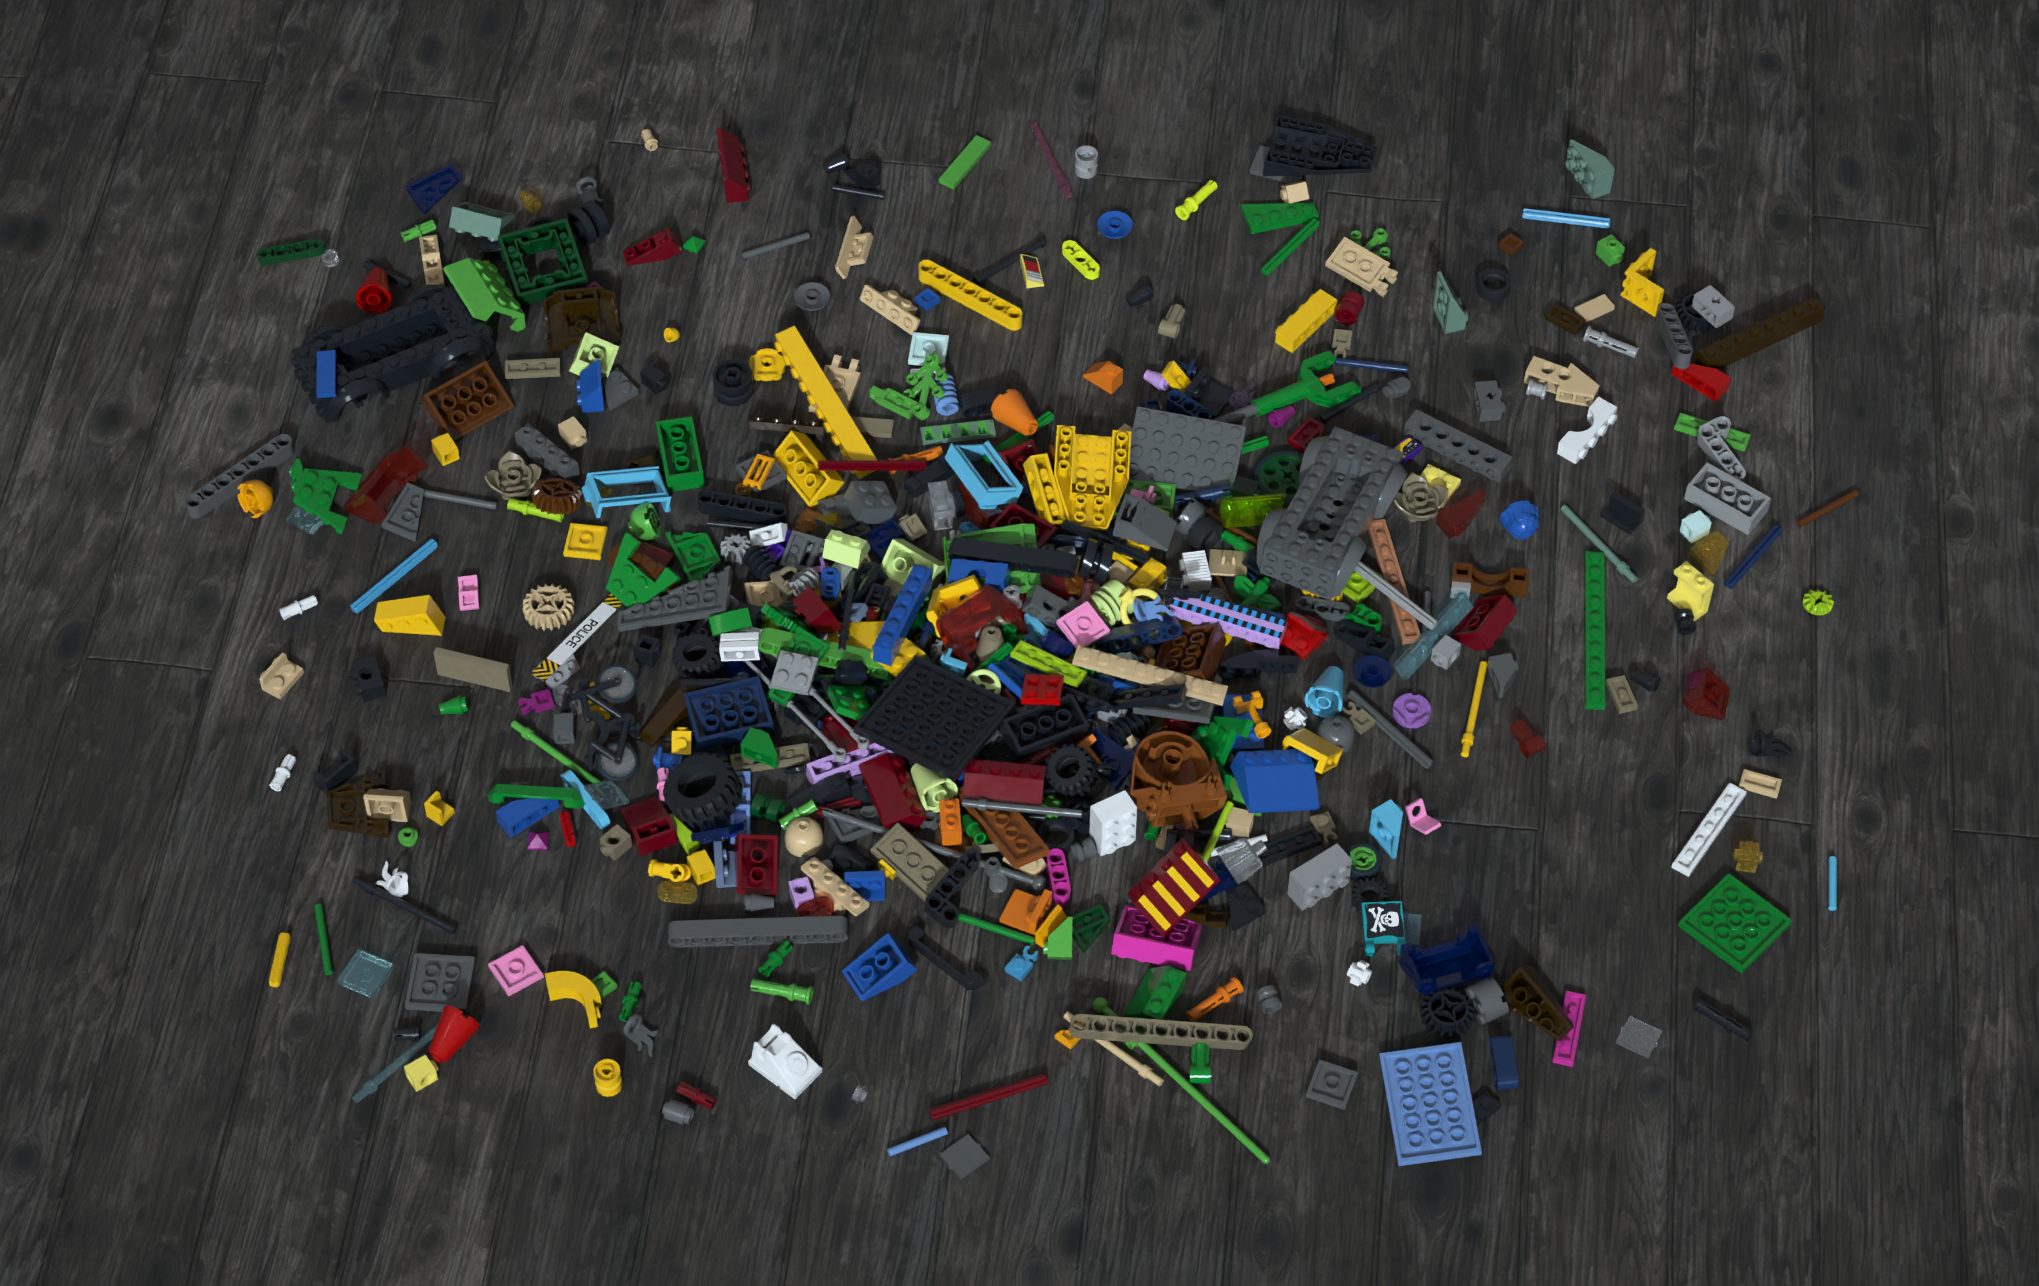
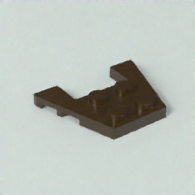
M385 769L377 771L378 774L371 777H362V780L356 783H347L326 792L329 829L386 838L390 837L388 818L368 820L363 798L369 789L387 788Z

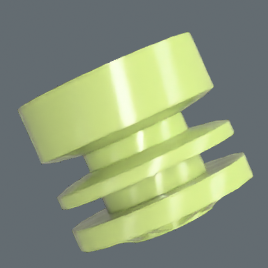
M1117 580L1108 581L1098 591H1095L1085 599V602L1088 601L1109 629H1112L1121 622L1120 605L1122 601L1118 596L1126 587ZM1134 601L1128 605V616L1134 612Z

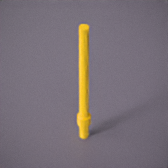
M1484 661L1480 662L1466 732L1462 737V757L1469 756L1470 746L1474 742L1473 732L1487 669V663Z

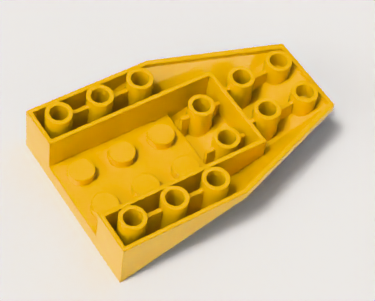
M1057 425L1054 478L1068 521L1087 529L1107 530L1129 481L1131 431L1113 430L1112 436L1106 437L1075 434V426Z

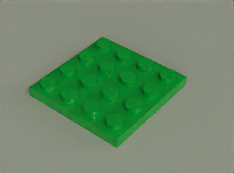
M1728 873L1679 921L1678 927L1742 974L1791 925L1792 919Z

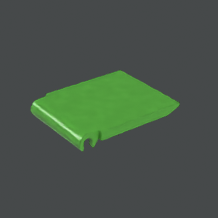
M1022 523L959 534V538L1037 548L1034 524ZM944 536L943 549L947 584H950L948 576L952 560L948 558L952 540L948 541ZM1010 570L1011 577L1008 586L1016 585L1020 588V594L1028 593L1036 585L1042 587L1040 574ZM977 578L988 599L1004 597V593L988 592L985 578ZM967 595L960 596L962 600H970Z

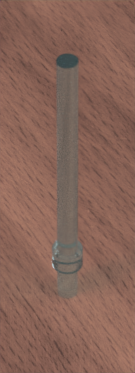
M437 1025L373 1080H368L363 1085V1088L352 1097L353 1101L359 1103L368 1094L371 1095L378 1089V1085L433 1039Z

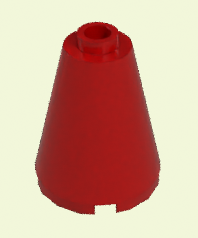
M372 268L356 293V303L366 313L377 312V314H382L391 307L392 294L387 272L383 268Z
M446 1005L442 1010L428 1051L429 1055H431L430 1060H434L439 1065L441 1062L446 1063L478 1031L480 1024L471 1016L467 1017L462 1014L463 1011Z

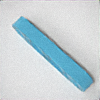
M571 770L561 774L564 785L567 788H574L578 791L584 801L583 809L600 829L611 824L609 817Z

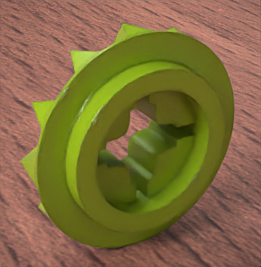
M1810 589L1804 595L1803 606L1811 614L1825 615L1833 608L1834 601H1832L1831 595L1826 594V590L1821 592L1819 589L1816 591ZM1818 599L1822 600L1821 602L1815 605V601H1817Z

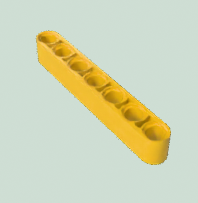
M922 260L918 264L919 280L922 283L1009 330L1016 331L1021 329L1022 310L1019 307L933 261Z

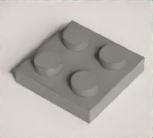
M781 650L771 680V688L809 696L819 659Z

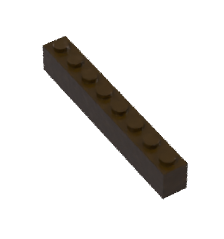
M1814 295L1697 350L1695 364L1718 370L1821 322L1826 307Z

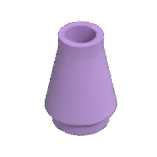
M1146 370L1144 373V380H1147L1158 390L1166 391L1170 387L1161 375V372Z

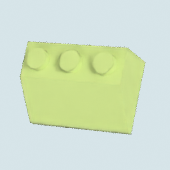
M892 539L880 565L889 580L901 585L905 584L914 564L933 569L931 586L933 589L940 583L945 572V563L904 539Z

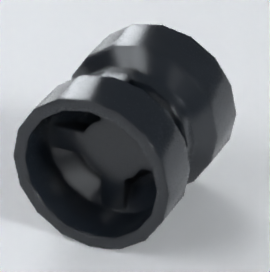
M1685 608L1675 612L1674 617L1678 623V633L1689 635L1695 632L1696 623L1693 620V611Z

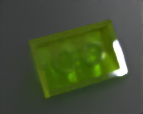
M1285 493L1222 499L1219 514L1226 528L1262 525L1265 517L1271 510L1283 508Z

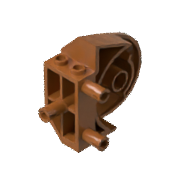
M1162 731L1146 737L1137 747L1132 763L1128 795L1137 809L1143 812L1146 811L1147 820L1151 821L1153 828L1185 823L1186 831H1191L1190 828H1192V831H1197L1199 829L1197 821L1203 820L1224 807L1227 794L1216 761L1212 759L1211 763H1209L1208 757L1200 744L1190 736L1179 732Z

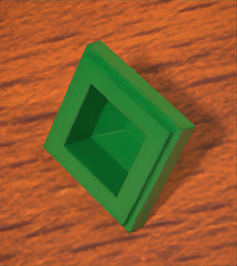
M689 235L682 245V249L698 254L706 240Z

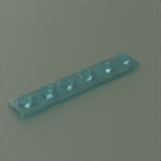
M1464 592L1458 593L1435 618L1438 621V625L1433 630L1427 627L1393 664L1403 680L1411 677L1431 655L1432 649L1445 635L1448 636L1473 608Z

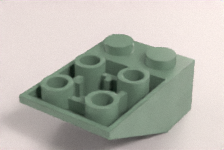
M1570 140L1565 165L1573 173L1576 181L1582 185L1585 193L1591 199L1610 193L1615 170L1605 156L1574 140Z

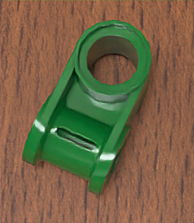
M1357 603L1355 609L1345 616L1346 621L1375 629L1376 634L1380 635L1382 626L1381 615L1367 608L1364 604Z

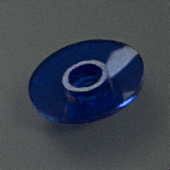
M1367 655L1356 661L1353 674L1360 684L1376 688L1385 685L1390 680L1392 668L1384 658L1376 655Z

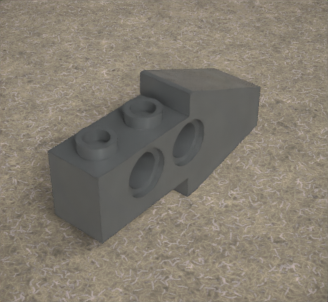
M1036 585L1027 593L1022 611L1042 621L1045 625L1054 628L1053 635L1066 637L1056 624V621L1082 604L1073 597L1065 601Z

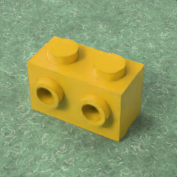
M1151 557L1129 580L1128 587L1158 589L1167 579V567ZM1137 596L1136 599L1139 598L1142 601H1147L1150 597Z

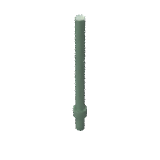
M1567 505L1561 507V511L1601 552H1604V555L1616 566V570L1621 575L1624 574L1632 583L1638 580V577L1630 570V567L1624 561H1621Z

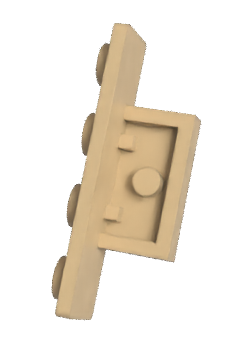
M855 216L850 217L835 265V269L842 279L847 278L850 266L866 263L873 240V235L870 232L860 234L862 226Z
M868 284L864 286L860 301L910 335L917 331L920 319L914 315L918 308L912 305L911 301L902 298L894 290L880 293Z
M816 857L801 865V870L814 881V897L822 901L831 912L838 916H843L847 909L854 916H858L869 908V903Z

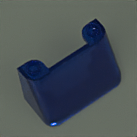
M1477 924L1467 926L1468 933L1464 936L1458 934L1455 941L1421 950L1418 945L1414 949L1411 942L1401 945L1399 964L1419 993L1430 994L1438 989L1478 978H1487L1492 974L1495 962Z

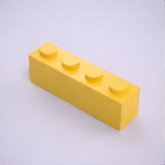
M1321 289L1312 294L1305 304H1301L1298 310L1293 315L1291 314L1283 325L1277 327L1275 343L1293 353L1335 313L1337 299Z

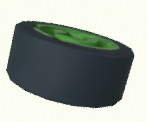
M1357 843L1346 850V853L1352 859L1351 880L1359 882L1362 879L1364 882L1365 878H1369V881H1371L1372 878L1378 876L1381 868V855L1375 847L1366 843Z

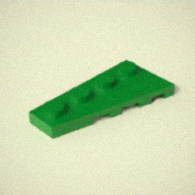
M1314 203L1241 204V211L1251 234L1307 223L1312 218L1319 220V214Z
M797 627L795 637L790 643L788 652L816 657L820 662L829 651L830 645L802 628ZM771 688L768 695L770 699L786 707L796 693Z

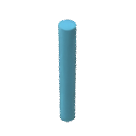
M1835 856L1829 857L1828 909L1831 911L1837 909V858Z

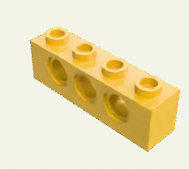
M1048 454L1032 455L1023 463L1038 517L1057 527V531H1060L1063 521L1067 519Z

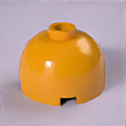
M249 480L238 486V489H240V494H237L239 503L246 513L249 510L254 514L251 516L252 518H258L271 509L273 505V490L261 480Z

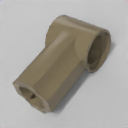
M1175 304L1170 307L1165 319H1162L1160 322L1158 334L1174 339L1177 338L1180 324L1186 312L1182 305Z

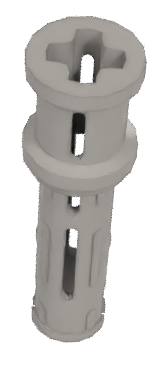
M1588 326L1583 338L1584 342H1592L1597 344V347L1605 346L1634 359L1639 350L1638 347L1607 336L1606 332L1601 333L1593 330L1590 326Z

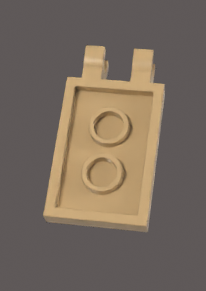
M1346 237L1343 238L1325 263L1326 267L1367 291L1371 292L1375 289L1382 297L1386 295L1388 291L1386 289L1389 286L1382 282L1385 278L1391 284H1394L1397 280L1398 272L1389 268V262Z
M834 355L831 366L825 365L823 373L848 411L861 377L859 372L860 366H858L859 360L852 359L849 369L841 368L842 356ZM810 405L809 412L815 413L816 408L814 405Z

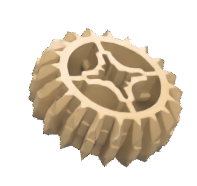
M545 583L544 587L537 586V590L531 589L530 594H526V599L523 600L522 609L526 621H529L531 626L535 625L536 629L542 627L543 631L546 628L552 631L553 627L560 629V625H566L574 613L572 595L568 593L566 588L562 589L561 585L555 587L554 584L547 586Z

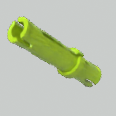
M510 497L507 504V509L523 512L524 515H535L562 522L564 519V514L554 515L541 512V509H537L529 500L521 501Z

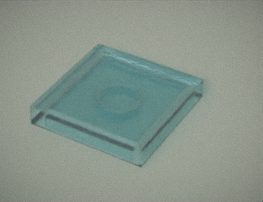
M358 949L337 979V982L346 988L373 999L394 966L388 961Z

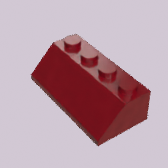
M717 128L718 151L726 202L748 201L747 194L750 193V185L746 183L748 180V172L744 170L746 168L745 157L741 156L744 155L743 144H739L737 136L722 128Z
M886 753L860 763L858 767L883 827L891 829L898 822L907 831L915 832L927 818V815L902 756Z
M973 759L965 769L962 803L963 799L979 800V798L993 802L1042 806L1046 766Z

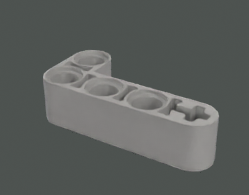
M1720 416L1701 425L1698 430L1697 443L1711 463L1718 469L1744 483L1746 471L1724 442V439L1728 437L1730 432V419Z

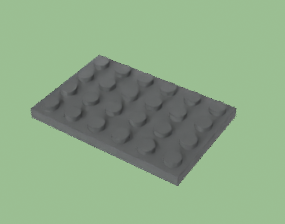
M1137 406L1131 433L1129 479L1176 484V489L1189 492L1209 489V486L1218 487L1230 483L1231 489L1224 491L1232 490L1236 482L1247 428L1246 426ZM1232 495L1224 496L1221 498L1232 499Z

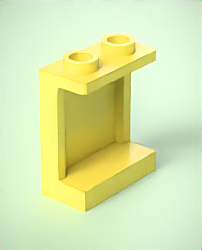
M1686 561L1674 570V575L1678 577L1676 588L1668 593L1667 599L1679 609H1691L1694 614L1693 620L1696 621L1708 612L1714 584Z

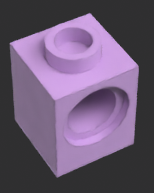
M808 877L795 878L792 881H788L789 893L796 912L815 907L814 894Z

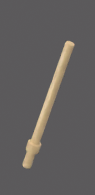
M1067 1011L1063 1018L1071 1022L1074 1015ZM1080 1023L1074 1024L1078 1029L1084 1028ZM1095 1040L1137 1070L1138 1074L1144 1079L1148 1078L1158 1086L1163 1084L1164 1079L1152 1072V1068L1146 1064H1141L1111 1041Z

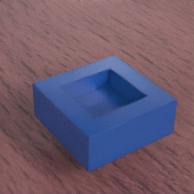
M927 288L915 296V302L926 311H929L940 303V297L930 288Z

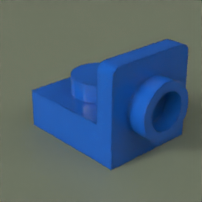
M658 747V753L654 754L653 765H656L657 770L665 767V773L666 768L673 771L675 765L683 762L682 754L663 753V747Z

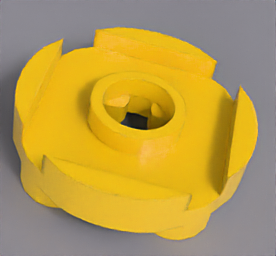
M770 348L761 349L749 359V366L754 380L772 381L782 378L786 366L782 356L776 350Z

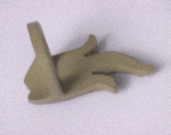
M792 565L770 574V581L788 601L791 599L790 594H793L796 590L794 588L790 589L787 586L789 581H785L782 577L788 571H793L794 575L798 573L797 569Z

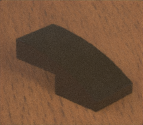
M1197 903L1185 915V918L1204 926L1227 928L1230 914L1229 910H1209L1208 903Z

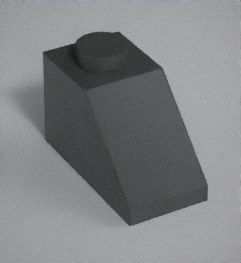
M1511 653L1488 658L1487 670L1498 698H1503L1515 679L1516 671H1518V663L1516 659L1513 660Z

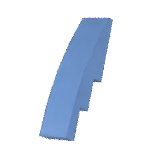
M735 771L742 783L743 793L739 806L735 807V812L730 815L731 844H735V837L738 834L751 835L750 771Z

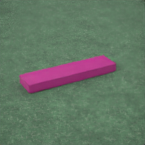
M1566 990L1563 1010L1574 1028L1561 1041H1556L1552 1063L1573 1067L1586 994Z

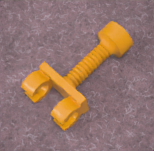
M1251 692V700L1243 702L1241 696L1233 697L1234 701L1232 703L1237 714L1249 712L1256 725L1254 727L1256 736L1258 738L1267 737L1271 733V729L1267 722H1262L1256 710L1263 708V698L1260 692Z

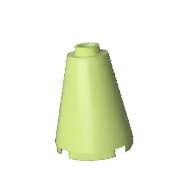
M917 763L913 765L911 775L925 810L939 812V800L957 797L958 788L954 781Z

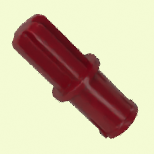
M681 1082L677 1087L676 1092L692 1100L693 1104L698 1103L712 1111L715 1106L708 1103V1101L714 1104L717 1103V1098L702 1092L701 1088L696 1089L684 1082Z

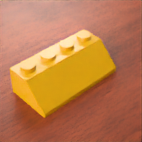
M791 430L772 455L786 472L787 480L809 507L817 505L820 500L833 497L844 484V480L836 471L818 470V461L827 460L805 433Z

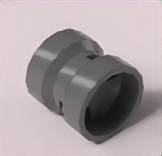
M1091 838L1084 839L1080 844L1077 842L1071 844V852L1077 863L1084 861L1087 857L1097 856L1096 847Z
M1268 985L1257 991L1258 1000L1262 1002L1261 1007L1266 1014L1274 1013L1282 1007V1002L1277 997L1278 992L1275 986Z

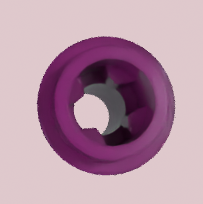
M1288 405L1271 411L1268 416L1269 423L1273 427H1282L1295 414V409L1293 406Z

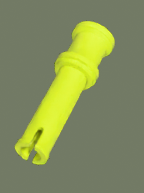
M1209 180L1194 196L1186 198L1182 205L1176 207L1175 212L1177 216L1182 220H1187L1192 212L1198 210L1199 204L1218 188L1217 183Z

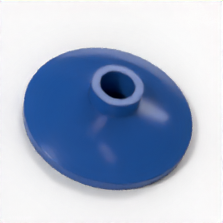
M1109 211L1099 217L1097 227L1099 232L1105 237L1118 239L1127 236L1131 232L1133 222L1123 212Z

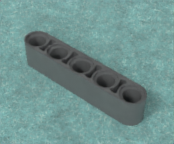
M1661 303L1658 306L1656 316L1657 327L1674 366L1679 369H1687L1690 367L1693 349L1674 306L1669 303Z

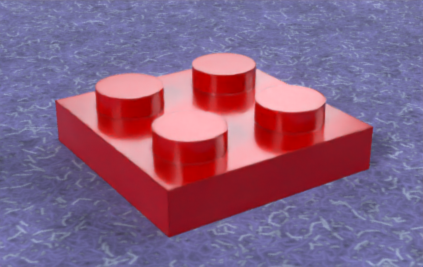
M1025 674L1021 704L1060 705L1064 687V675Z

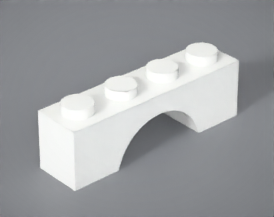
M1598 397L1588 409L1587 421L1591 427L1581 432L1568 431L1559 442L1557 454L1574 464L1580 459H1584L1590 447L1593 448L1598 438L1606 433L1608 426L1615 423L1617 407Z

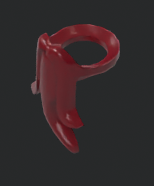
M1164 718L1163 727L1166 731L1174 730L1189 736L1186 732L1192 733L1196 729L1190 723L1194 724L1196 722Z

